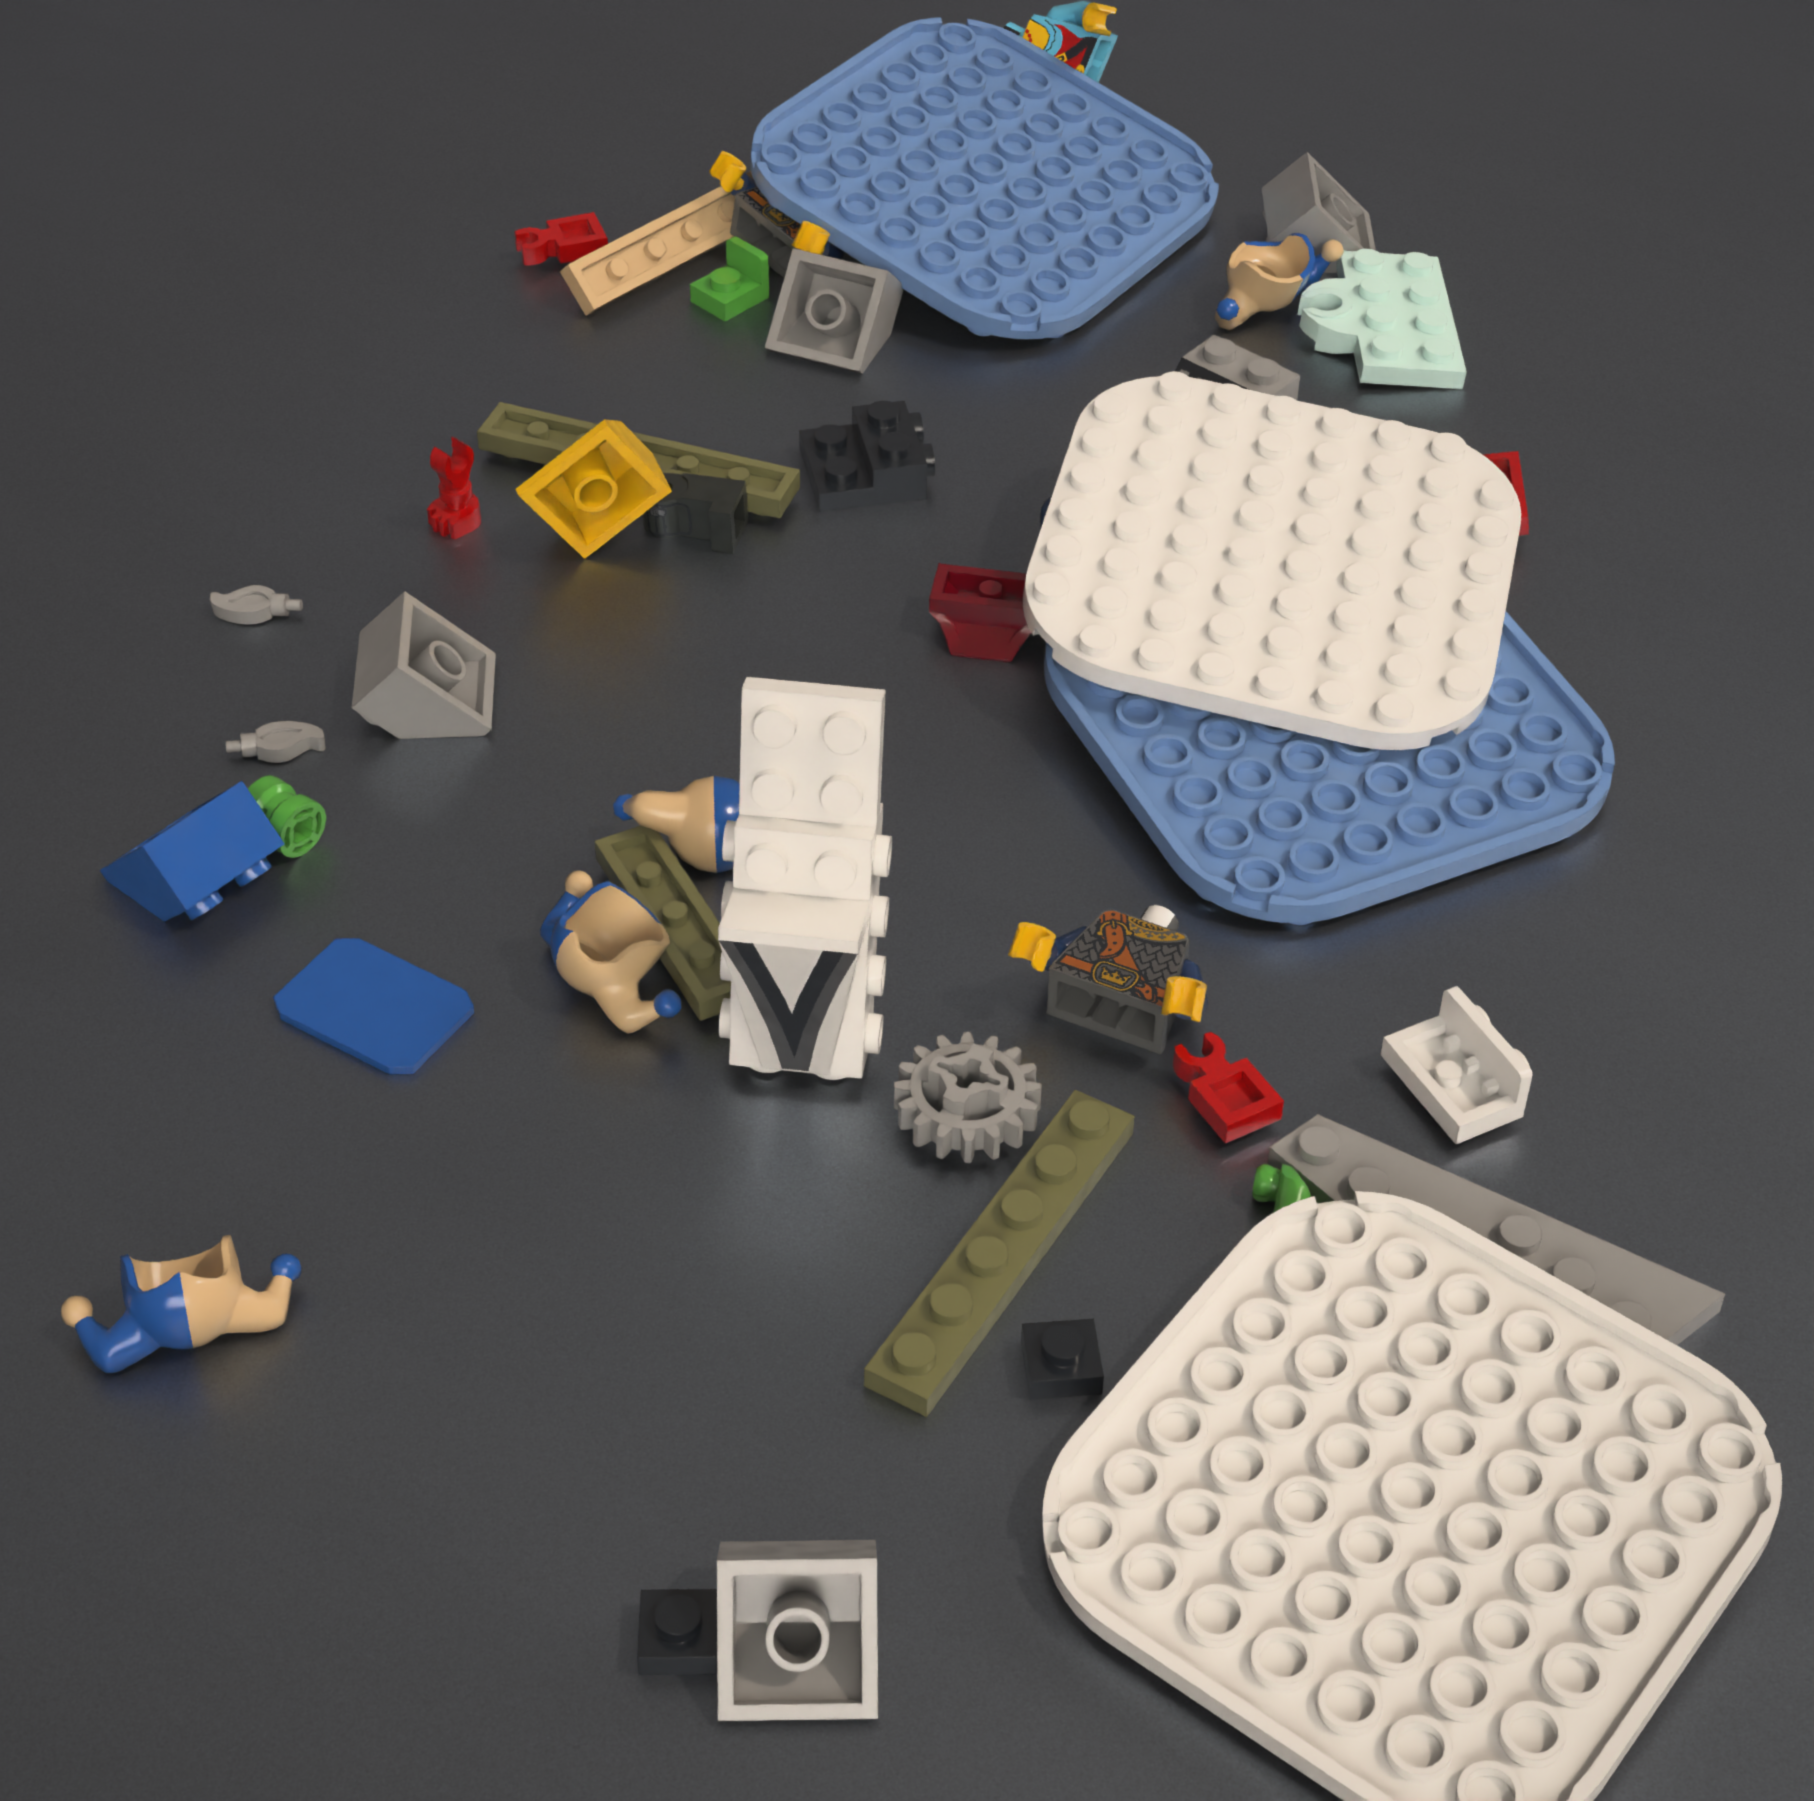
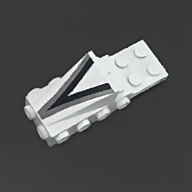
M746 677L742 687L739 816L737 821L727 820L722 846L723 861L734 862L733 881H726L724 885L721 922L718 928V941L722 950L720 979L731 981V999H723L719 1018V1037L730 1039L729 1065L750 1067L762 1073H774L784 1070L812 1073L829 1080H838L846 1077L862 1079L868 1053H880L883 1035V1014L874 1013V996L883 995L886 956L876 955L877 937H885L889 897L879 896L880 877H888L892 854V836L882 835L883 803H880L886 694L884 689Z

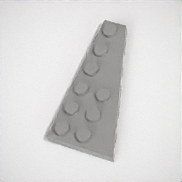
M1319 1114L1269 1147L1267 1164L1275 1168H1281L1282 1164L1292 1166L1308 1186L1311 1197L1315 1196L1317 1204L1339 1200H1354L1355 1191L1390 1194L1426 1205L1675 1345L1685 1340L1721 1310L1725 1297L1723 1292Z

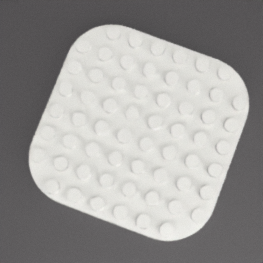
M1172 371L1166 372L1162 376L1135 379L1102 392L1085 407L1079 416L1028 566L1023 592L1024 616L1032 635L1040 634L1053 648L1052 658L1074 674L1101 686L1369 749L1408 750L1427 747L1430 745L1432 737L1451 730L1457 735L1475 721L1486 704L1495 674L1520 531V502L1505 474L1487 457L1466 445L1460 436L1453 433H1437L1408 426L1395 420L1386 421L1351 413L1342 408H1328L1297 401L1288 396H1275L1243 389L1234 384H1221L1191 378L1181 372Z
M1355 1191L1354 1200L1330 1201L1317 1204L1315 1196L1299 1200L1267 1216L1243 1237L1061 1450L1049 1475L1043 1499V1541L1048 1567L1055 1585L1068 1606L1090 1630L1343 1801H1594L1762 1555L1768 1544L1779 1511L1782 1496L1781 1465L1775 1462L1772 1449L1764 1434L1767 1425L1759 1411L1730 1379L1708 1363L1426 1205L1390 1194Z

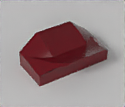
M938 563L929 597V613L940 624L952 656L1008 663L1013 660L1020 647L1031 634L1023 610V592L1027 573Z

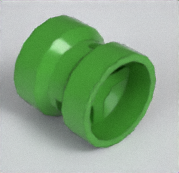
M276 776L261 777L250 785L248 790L285 843L277 851L290 858L303 856L310 851L319 841L325 829L326 812L322 805L306 795H296L291 785Z

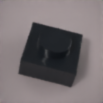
M1094 1318L1022 1324L1021 1345L1030 1400L1101 1395L1103 1393L1104 1374Z
M717 1589L641 1590L637 1650L639 1675L717 1674Z

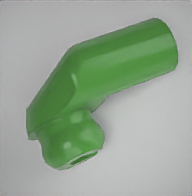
M1262 1164L1256 1168L1252 1196L1259 1202H1274L1273 1213L1299 1200L1311 1197L1308 1186L1292 1166L1282 1164L1281 1168H1275L1269 1164Z

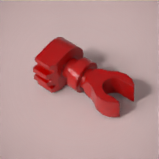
M451 436L453 448L451 458L450 455L435 446L430 455L431 468L438 474L441 482L438 486L440 497L429 505L427 515L428 523L433 527L434 532L440 531V535L443 537L451 534V538L456 540L473 532L480 526L481 514L479 500L473 494L472 484L469 480L471 467L474 462L473 449Z

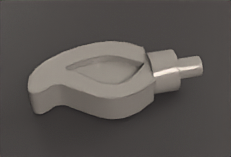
M261 585L247 586L229 594H220L219 592H212L210 594V603L214 615L222 620L236 624L263 623L272 619L273 616H288L290 611H302L303 608L302 599H290L288 593H275L274 590Z
M297 721L271 722L255 729L256 732L240 734L241 740L226 741L227 753L242 752L243 758L258 756L259 760L271 763L287 762L307 750L324 751L326 749L325 736L321 728L313 724Z

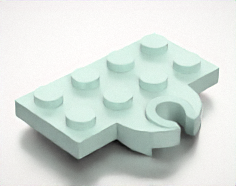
M1372 249L1344 250L1342 257L1337 260L1336 264L1338 278L1324 279L1313 283L1302 292L1297 315H1301L1299 326L1305 334L1316 342L1314 351L1330 354L1354 353L1360 383L1463 389L1467 371L1438 257L1428 256L1420 252H1410L1404 255L1379 253Z

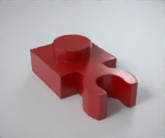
M594 212L547 220V229L541 230L528 227L514 231L517 252L522 251V262L528 266L543 263L549 257L557 256L560 264L574 262L608 244V238Z
M1208 1032L1203 1036L1202 1054L1204 1057L1191 1055L1182 1044L1174 1048L1173 1069L1180 1079L1190 1083L1188 1100L1225 1144L1281 1120L1284 1100L1247 1057L1230 1064L1225 1059L1226 1047L1223 1040L1216 1034Z

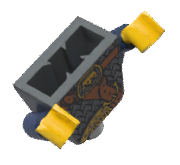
M722 151L710 168L709 174L719 179L721 187L735 197L730 234L733 237L737 236L765 252L768 256L769 266L783 278L785 277L793 248L842 260L845 252L828 242L830 237L828 231L809 221H802V224H800L780 210L770 206L765 196L756 186L755 181L744 173L746 171L744 163L728 152Z
M1149 906L1144 910L1140 918L1113 909L1105 910L1089 926L1079 927L1057 938L1052 931L1043 926L1029 922H1020L1008 952V956L1012 958L1029 960L1032 968L1037 971H1049L1048 1015L1161 1054L1166 1046L1175 1015L1181 1019H1191V1021L1200 1022L1201 1016L1206 1012L1208 1006L1207 985L1203 982L1201 970L1197 964L1188 960L1190 940L1185 934L1177 931L1179 927L1178 919L1175 914L1163 906Z

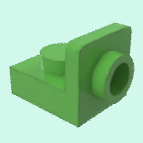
M737 236L726 241L727 265L715 269L710 274L690 284V301L725 322L769 298V264L767 254Z

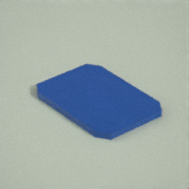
M360 938L335 939L273 996L274 1005L282 1021L387 1074H414L475 1013L474 1005L465 989Z

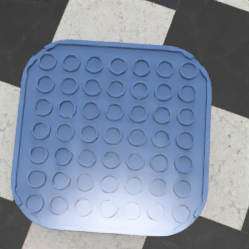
M941 17L927 18L909 22L892 30L769 112L760 121L755 130L750 154L752 177L770 206L780 210L800 224H802V221H809L824 228L830 233L828 242L866 266L889 271L902 283L904 290L952 320L966 326L973 334L979 336L994 335L1012 339L1060 338L1065 333L1071 332L1087 323L1206 226L1213 213L1219 190V184L1214 182L1211 174L1212 162L1205 152L1188 136L1017 34L1004 28L972 19H967L966 25L961 23L942 25Z
M1506 611L1495 674L1486 704L1481 713L1471 725L1456 735L1451 730L1432 737L1430 745L1427 747L1408 750H1379L1349 745L1101 686L1074 674L1052 658L1053 648L1046 643L1044 677L1052 700L1178 876L1195 890L1198 896L1247 917L1304 926L1312 922L1340 917L1556 843L1577 833L1595 818L1605 803L1611 785L1615 766V754L1612 741L1604 724Z

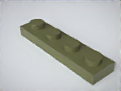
M640 825L595 840L596 860L610 882L637 898L655 915L668 933L670 944L660 956V959L698 1019L701 1021L720 1014L723 999H731V981L720 979L722 953L718 941L720 923L658 831Z

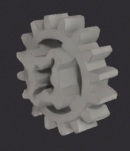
M964 1032L959 1044H951L944 1035L936 1036V1050L930 1051L918 1045L914 1048L913 1063L901 1062L899 1065V1081L894 1082V1109L898 1110V1126L900 1130L913 1129V1144L916 1147L926 1145L930 1141L936 1143L937 1158L943 1159L949 1154L951 1149L961 1150V1157L964 1163H971L974 1151L984 1149L991 1159L999 1158L1000 1143L1005 1142L1009 1146L1018 1149L1022 1146L1023 1130L1035 1131L1037 1127V1111H1040L1042 1091V1085L1036 1083L1037 1068L1034 1063L1021 1064V1049L1017 1046L1005 1052L999 1051L998 1037L993 1035L983 1045L974 1044L971 1032Z

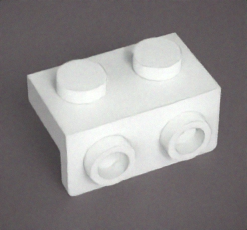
M1458 986L1444 990L1439 1016L1383 1037L1382 1058L1455 1144L1523 1117L1532 1081V1070L1525 1056L1519 1050L1512 1048L1494 1028L1486 1012L1480 1006L1474 1005Z

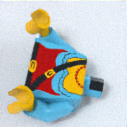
M1079 1L1053 6L1046 16L1034 14L1030 18L1026 29L1012 22L1007 23L1004 29L1026 39L1099 83L1118 38V35L1106 29L1105 23L1110 13L1116 14L1117 8L1095 2Z

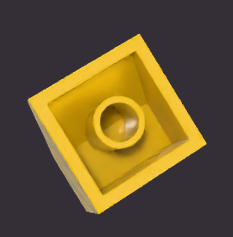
M606 419L515 489L518 496L584 559L672 492L653 453L622 421Z

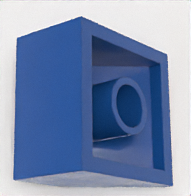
M240 781L198 805L102 868L100 872L106 881L165 922L183 912L192 921L224 900L218 889L231 880L235 879L239 887H242L269 870L272 865L266 857L285 843L243 781Z

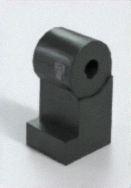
M663 473L672 492L642 514L645 530L652 536L659 538L684 536L711 541L712 551L734 554L748 524L746 481L688 473Z

